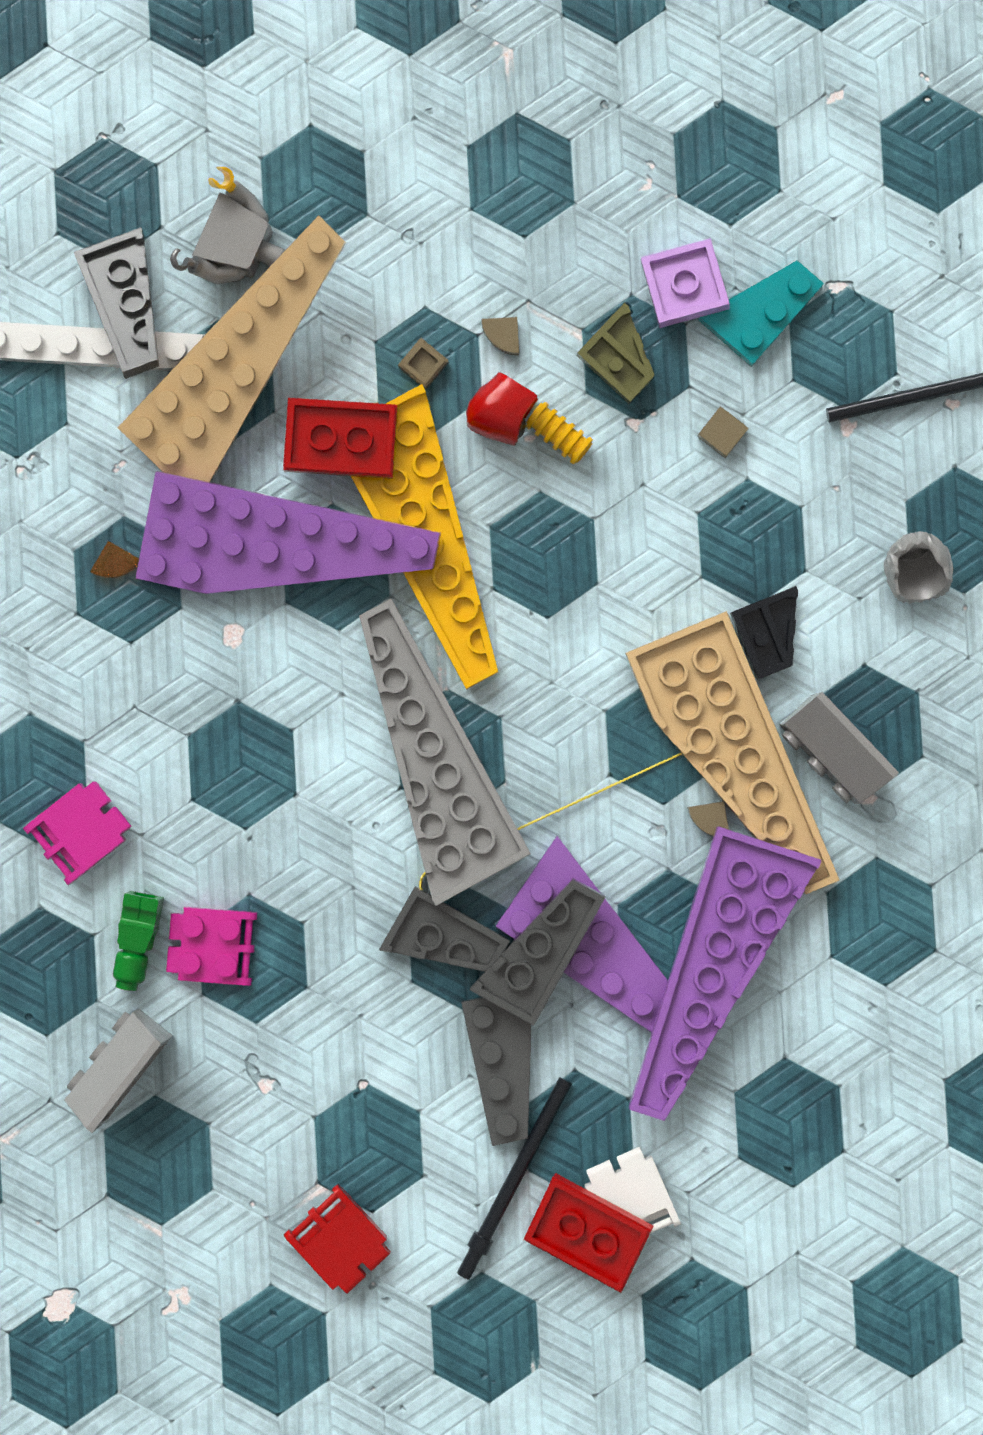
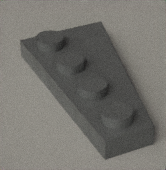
M483 997L461 1001L491 1144L496 1146L528 1139L531 1024Z

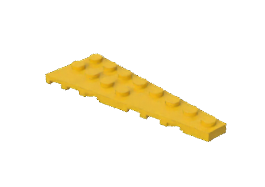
M421 384L386 403L398 406L393 479L351 476L373 518L441 532L434 568L403 572L467 690L498 673L426 391Z

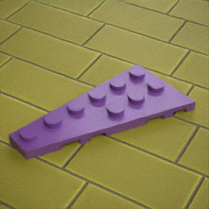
M558 836L555 837L496 924L497 928L514 939L526 929L573 878L600 892ZM604 899L564 973L652 1032L668 980L607 900Z

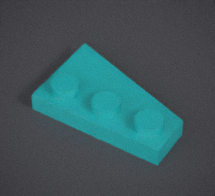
M796 260L730 298L728 310L699 317L698 321L752 367L816 295L824 283Z

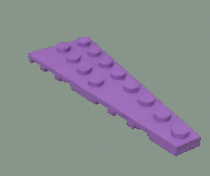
M716 827L628 1106L629 1110L665 1121L686 1087V1083L699 1061L703 1059L708 1051L707 1048L718 1030L722 1028L735 1002L740 998L767 954L766 951L787 921L786 919L806 890L805 887L816 869L820 866V859L722 827Z

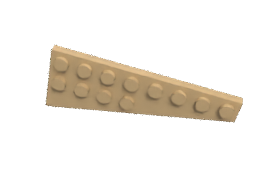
M318 215L117 428L162 472L210 482L346 242Z

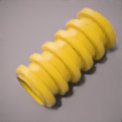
M547 402L540 403L526 421V428L535 429L534 434L536 436L542 435L545 437L543 440L545 443L551 442L554 444L552 448L554 450L559 448L562 451L561 455L563 457L569 456L571 458L570 463H578L592 446L593 439L591 437L585 438L583 436L584 431L582 430L576 431L574 429L575 424L566 423L567 418L565 416L559 417L556 415L558 411L556 409L550 410Z

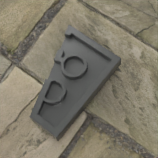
M415 886L379 950L486 971L505 951L510 940L444 902L435 906L431 895Z

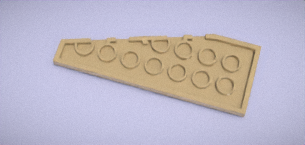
M727 611L625 653L653 721L756 839L821 860L819 868L816 869L805 887L804 894L840 881Z

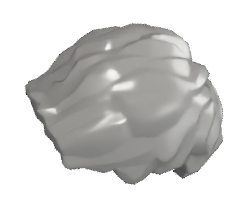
M918 531L903 535L890 547L884 561L887 583L895 598L903 603H921L925 600L943 596L949 591L953 581L954 568L948 547L936 536L927 532Z

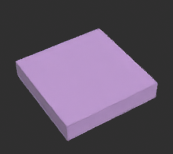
M711 238L641 257L642 268L659 328L729 309V300Z

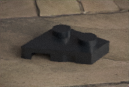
M796 586L730 613L757 680L793 666V638L796 628V599L798 598Z

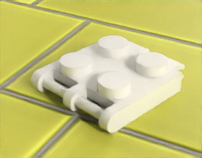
M640 1147L616 1157L621 1169L614 1171L610 1160L586 1170L591 1181L584 1184L588 1191L640 1219L650 1222L669 1213L670 1217L652 1224L654 1227L651 1233L671 1224L674 1227L681 1225L652 1156L644 1158Z

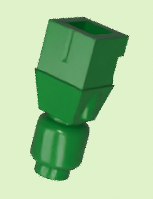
M136 891L124 893L117 939L119 949L123 950L117 952L113 968V978L117 980L116 988L137 991L138 984L144 982L148 965V956L145 953L153 949L154 939L159 930L164 897Z

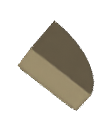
M517 317L481 319L485 336L496 348L505 354L519 355Z
M724 801L687 807L692 821L703 832L714 836L716 827L729 830Z

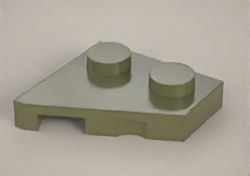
M624 302L577 352V357L630 404L654 379L655 375L650 361L644 352L640 335L636 331L629 306Z

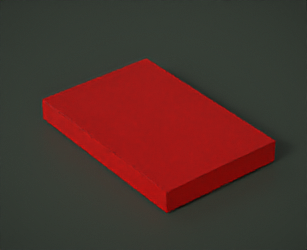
M288 398L283 471L393 479L398 406L395 404Z
M555 1173L523 1240L621 1293L654 1225Z

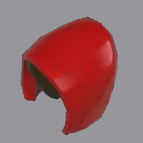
M498 372L490 381L480 387L477 393L470 399L466 410L467 426L471 431L486 438L515 446L518 439L525 432V418L537 402V395L509 376Z

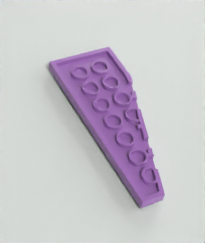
M156 471L136 579L209 594L433 569L435 565L441 532Z

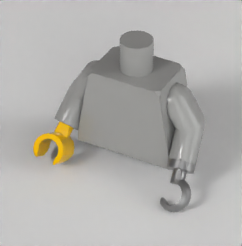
M216 167L224 175L223 183L219 184L214 178H209L208 182L215 189H225V194L219 193L192 254L193 257H186L180 266L177 262V254L181 250L177 248L172 251L170 261L176 270L183 271L188 268V272L214 284H224L241 281L245 276L254 277L260 262L271 266L285 249L269 243L273 233L268 223L269 215L255 195L240 182L234 181L233 172L229 168Z

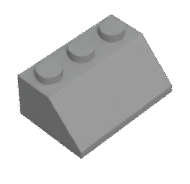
M823 692L811 695L780 724L785 730L782 734L783 738L795 750L801 747L811 757L807 760V763L821 777L825 774L829 776L835 783L832 787L833 791L845 803L851 800L854 804H861L899 774L889 761Z
M140 1009L135 1010L131 1015L127 1012L123 1013L112 1027L116 1034L108 1044L102 1041L89 1057L93 1061L86 1073L79 1070L67 1085L71 1092L65 1098V1102L91 1133L108 1120L173 1036Z

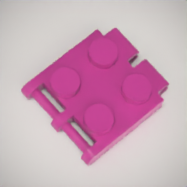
M93 781L87 787H84L82 783L77 784L23 828L27 834L31 833L46 851L43 854L46 859H52L65 875L64 881L68 886L124 843L126 839L122 834L132 827L117 807H113L107 813L102 810L111 800L96 781ZM39 826L53 842L54 845L52 847L37 829ZM59 852H61L75 871L71 872L58 856Z
M184 907L183 914L171 913L169 939L181 940V946H168L166 972L178 973V980L251 986L252 978L249 977L250 953H254L255 945H251L253 920H257V912ZM242 919H246L244 944H240ZM243 952L242 973L240 977L238 976L239 953Z

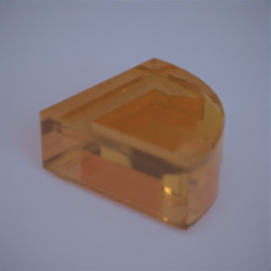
M108 541L90 572L104 578L121 577L137 567L139 558Z

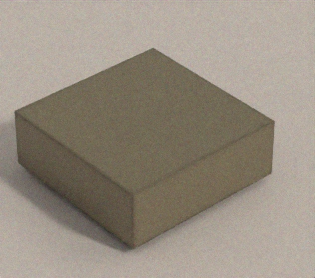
M420 338L398 364V368L419 385L422 384L426 390L447 366L449 360Z
M720 406L697 437L726 458L749 428Z

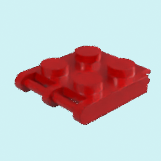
M337 1184L332 1188L334 1193L318 1208L313 1206L308 1211L309 1216L293 1231L289 1229L283 1235L332 1290L339 1285L348 1294L367 1275L359 1265L363 1262L372 1271L391 1251L384 1244L387 1240V1235L351 1196ZM339 1198L340 1201L323 1216L322 1213ZM313 1221H315L316 1224L312 1226L310 1229H308L307 1232L299 1239L298 1235L301 1234Z

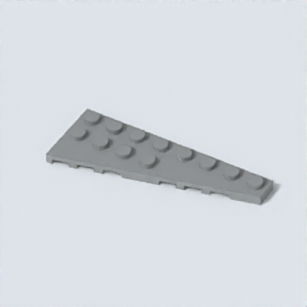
M389 599L359 615L431 897L435 906L531 853L392 599Z

